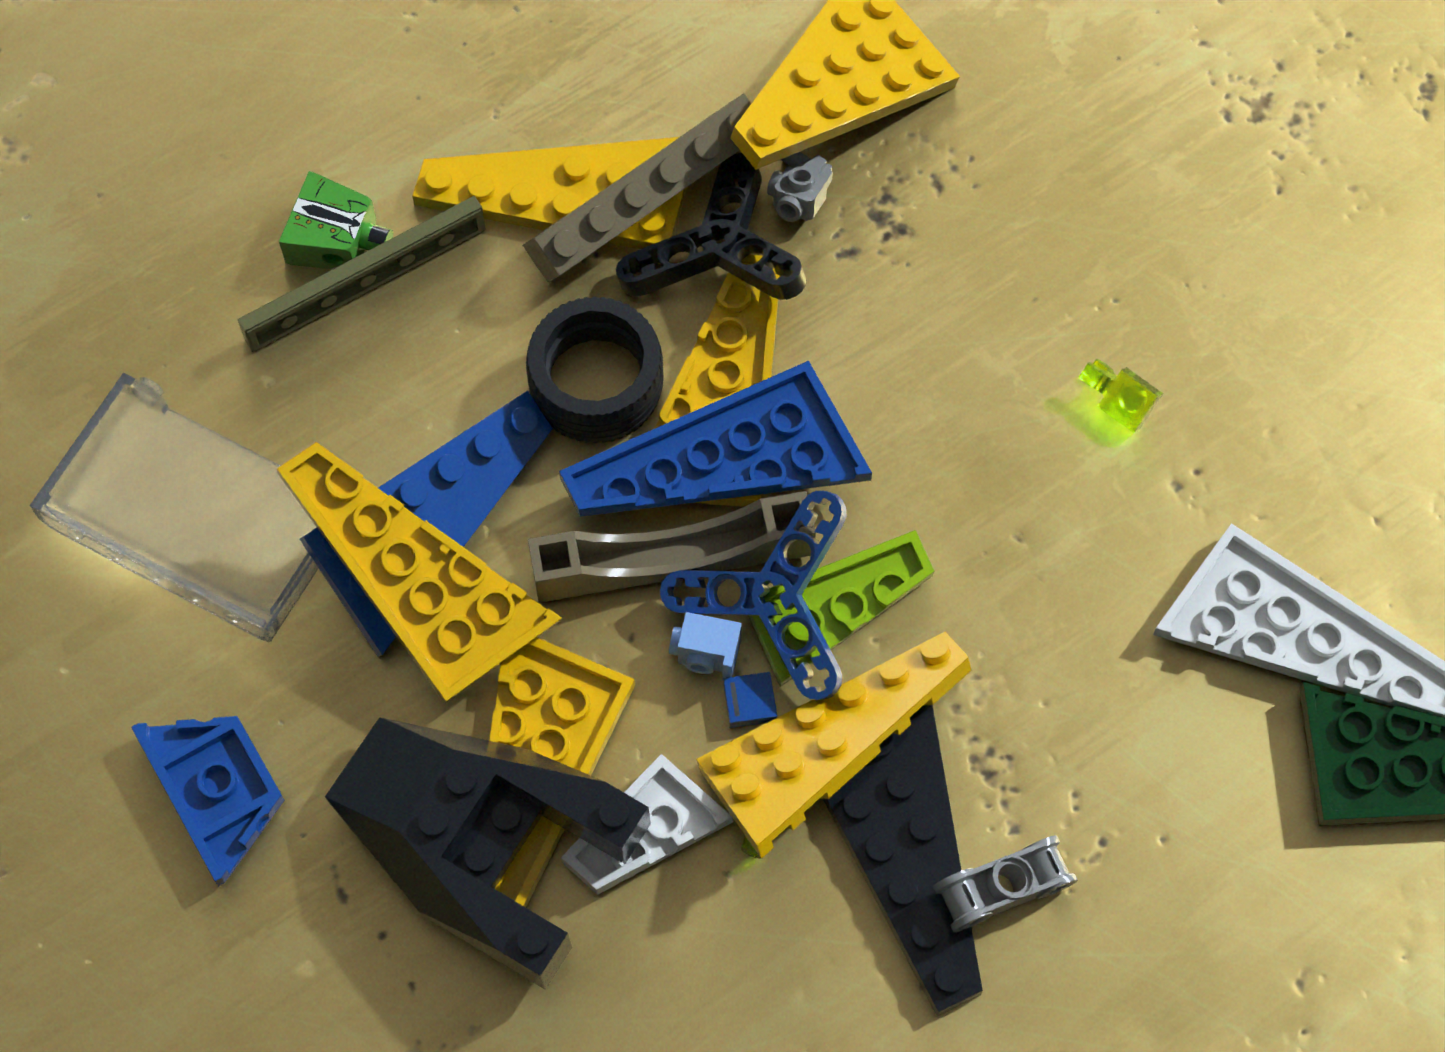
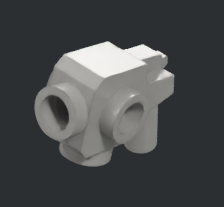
M798 152L781 159V161L789 166H787L784 172L775 170L767 187V194L774 197L773 206L781 218L790 222L797 221L799 218L807 221L815 217L826 200L827 188L832 181L833 175L832 165L826 164L827 160L821 156L816 155L810 159L803 153Z

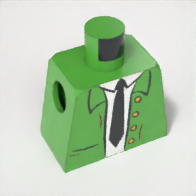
M309 171L280 237L279 244L287 264L334 269L363 254L365 250L369 251L392 239L393 230L375 225L376 215L373 202L369 197Z

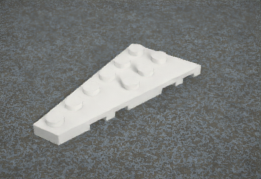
M1232 523L1153 633L1155 636L1344 693L1363 697L1364 699L1391 707L1399 706L1445 718L1444 660Z

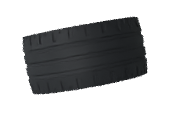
M578 298L575 301L562 304L557 309H553L551 313H548L540 321V324L537 325L529 342L526 372L530 395L555 431L560 432L561 435H566L570 439H576L580 442L585 441L586 443L614 441L615 439L623 438L625 435L628 436L633 431L635 432L653 414L663 387V355L652 325L635 308H631L628 304H623L622 301H615L612 298ZM591 340L613 342L628 349L640 365L639 374L631 386L617 396L599 401L577 399L562 392L552 381L551 368L557 358L569 348Z

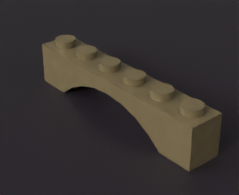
M742 94L723 106L632 171L523 244L522 246L546 281L549 282L569 270L738 152L739 148L730 137L734 126L751 105L746 95Z
M807 491L762 498L720 517L668 530L632 534H597L570 531L529 538L528 544L538 602L662 582L667 575L680 570L726 571L765 564L800 504L807 497ZM802 524L799 529L800 532L816 537L814 525L812 528H808ZM804 540L792 542L787 550L788 560L811 556L809 544Z

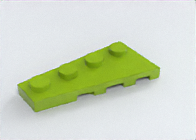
M916 530L818 568L804 590L802 597L830 650H832L930 579L935 571ZM772 586L769 588L770 593L764 596L765 601L777 603L783 615L774 616L776 624L783 617L798 613L796 607L792 610H785L780 600V595L785 592L784 586ZM749 615L778 684L781 687L791 680L792 677L760 616ZM795 622L788 626L785 631V640L790 648L799 650L807 644L809 633L803 624ZM816 649L808 656L796 658L798 666L802 662H808L811 665L813 664L811 657L820 656V653Z

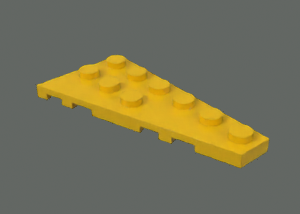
M679 137L424 159L412 195L413 202L417 206L445 211L475 196L482 206L484 219L545 230ZM687 187L607 243L642 249L673 237Z
M748 255L741 263L751 265L757 263L763 256ZM728 272L716 296V303L697 335V342L690 356H687L659 413V420L655 428L772 377L778 299L769 296ZM762 494L695 503L745 507L761 499Z
M945 631L843 683L838 692L832 697L824 700L812 699L697 758L696 761L700 772L762 859L774 848L772 840L787 827L793 831L806 820L804 812L818 799H829L881 752L879 745L892 733L900 735L911 725L910 717L923 705H934L972 671L969 658Z

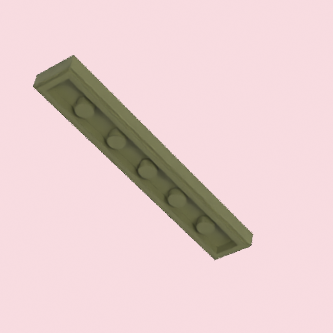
M472 196L240 317L237 320L247 345L252 352L257 351L485 231L482 206L476 197Z

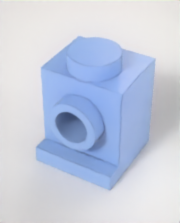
M686 612L682 628L676 626L673 628L669 654L678 656V663L684 664L690 671L700 674H711L713 670L722 672V681L723 678L733 677L741 643L742 623Z

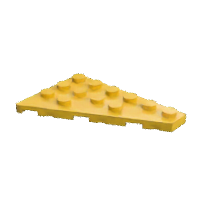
M828 0L734 126L730 138L755 169H759L953 89L960 76L895 0Z

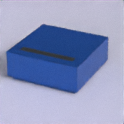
M770 672L723 678L730 728L764 724L777 718Z

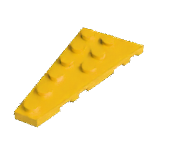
M315 442L277 468V474L444 703L451 700L562 619L551 609H546L528 596L527 592L514 583L511 584L486 566L484 561L428 521H423L409 511L396 498L391 495L388 496L363 478L361 473L319 443Z
M536 638L500 664L498 691L489 741L529 749L591 776L635 687V679ZM542 816L495 889L522 906L527 907L562 836L564 828Z

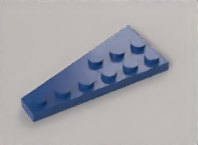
M809 361L559 471L560 480L579 517L871 481L872 472Z
M527 390L378 488L388 496L391 495L396 498L409 511L423 521H428L464 547L553 428ZM315 528L299 540L377 657L383 655L395 639V634L320 531Z

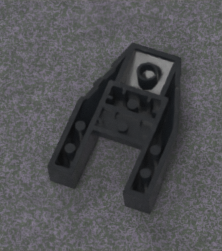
M381 717L376 721L325 796L333 809L361 843L371 852L384 871L398 885L421 915L543 989L547 988L572 949L569 935L566 931L495 889L540 818L544 816L623 864H626L651 825L649 807L605 781L529 749Z

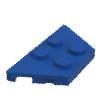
M238 716L217 717L207 722H200L196 719L177 720L176 725L149 727L147 723H138L132 726L134 734L219 887L227 881L285 801Z

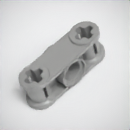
M1054 835L1044 838L1018 852L974 869L962 870L937 882L933 889L936 894H942L954 920L950 925L953 932L956 933L968 929L996 914L1036 898L1042 899L1075 884L1078 879L1075 873H1069L1057 848L1060 843L1058 837ZM998 875L1009 879L1013 886V892H1009L1001 886Z

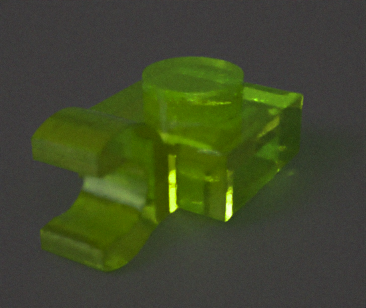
M1096 359L1093 364L1088 362L1079 376L1084 383L1104 395L1097 407L1133 433L1140 430L1163 395L1161 391L1129 368L1122 369L1116 375L1110 366L1099 359Z

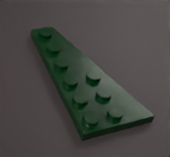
M1302 683L1299 689L1320 826L1445 819V718L1395 706L1392 709L1364 702L1363 697L1348 693L1341 696L1321 691L1320 686Z

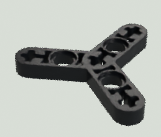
M743 153L734 154L721 163L702 225L624 256L616 266V275L624 292L630 296L638 297L717 266L779 300H788L799 295L805 288L807 280L801 262L796 256L748 231L762 183V176L760 170L755 169ZM734 179H738L739 187L736 186ZM736 202L741 204L732 213L720 212L729 203ZM721 239H724V240H725V241L722 242V243H719V244L716 243L718 240H721ZM702 246L703 251L698 252L697 248ZM677 253H689L688 258L680 263L669 262V259ZM759 253L763 255L757 263L751 265L741 263L750 254ZM660 263L661 268L656 269L655 265ZM642 272L641 275L634 277L635 273Z

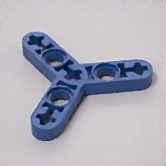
M824 490L808 494L800 504L761 572L675 571L667 575L661 583L660 596L662 602L668 609L678 613L759 615L802 695L815 700H824L832 697L842 685L841 669L802 594L844 525L847 517L844 501L838 495ZM829 500L831 502L829 511L834 514L833 519L830 522L822 520L814 531L815 533L823 534L821 541L819 542L813 535L800 532L799 529L802 524L808 528H812L818 518V514L813 511L815 504L825 505ZM796 540H804L811 549L810 560L802 567L793 566L787 558V550L791 543ZM705 578H709L707 586L704 581ZM683 579H685V584L688 587L706 588V597H686L684 605H682L681 598L675 597L673 591L674 587H681ZM731 579L739 585L741 594L736 604L727 607L719 601L717 591L722 582ZM769 583H772L774 586H784L785 592L780 595V600L785 610H792L796 607L797 614L785 616L776 624L774 616H780L783 613L777 603L765 601L764 596L770 593ZM705 600H707L708 607H704ZM795 622L803 624L809 633L807 644L799 650L790 648L785 640L786 629ZM818 649L820 656L811 657L818 670H828L830 676L824 680L825 690H822L820 686L811 687L808 680L814 676L808 662H802L798 666L796 658L808 656Z

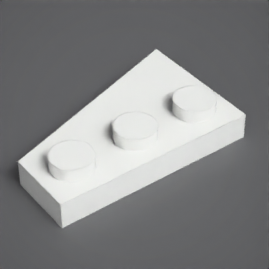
M661 754L624 792L649 807L651 825L626 864L621 863L581 838L561 857V860L569 870L598 895L733 823V818Z

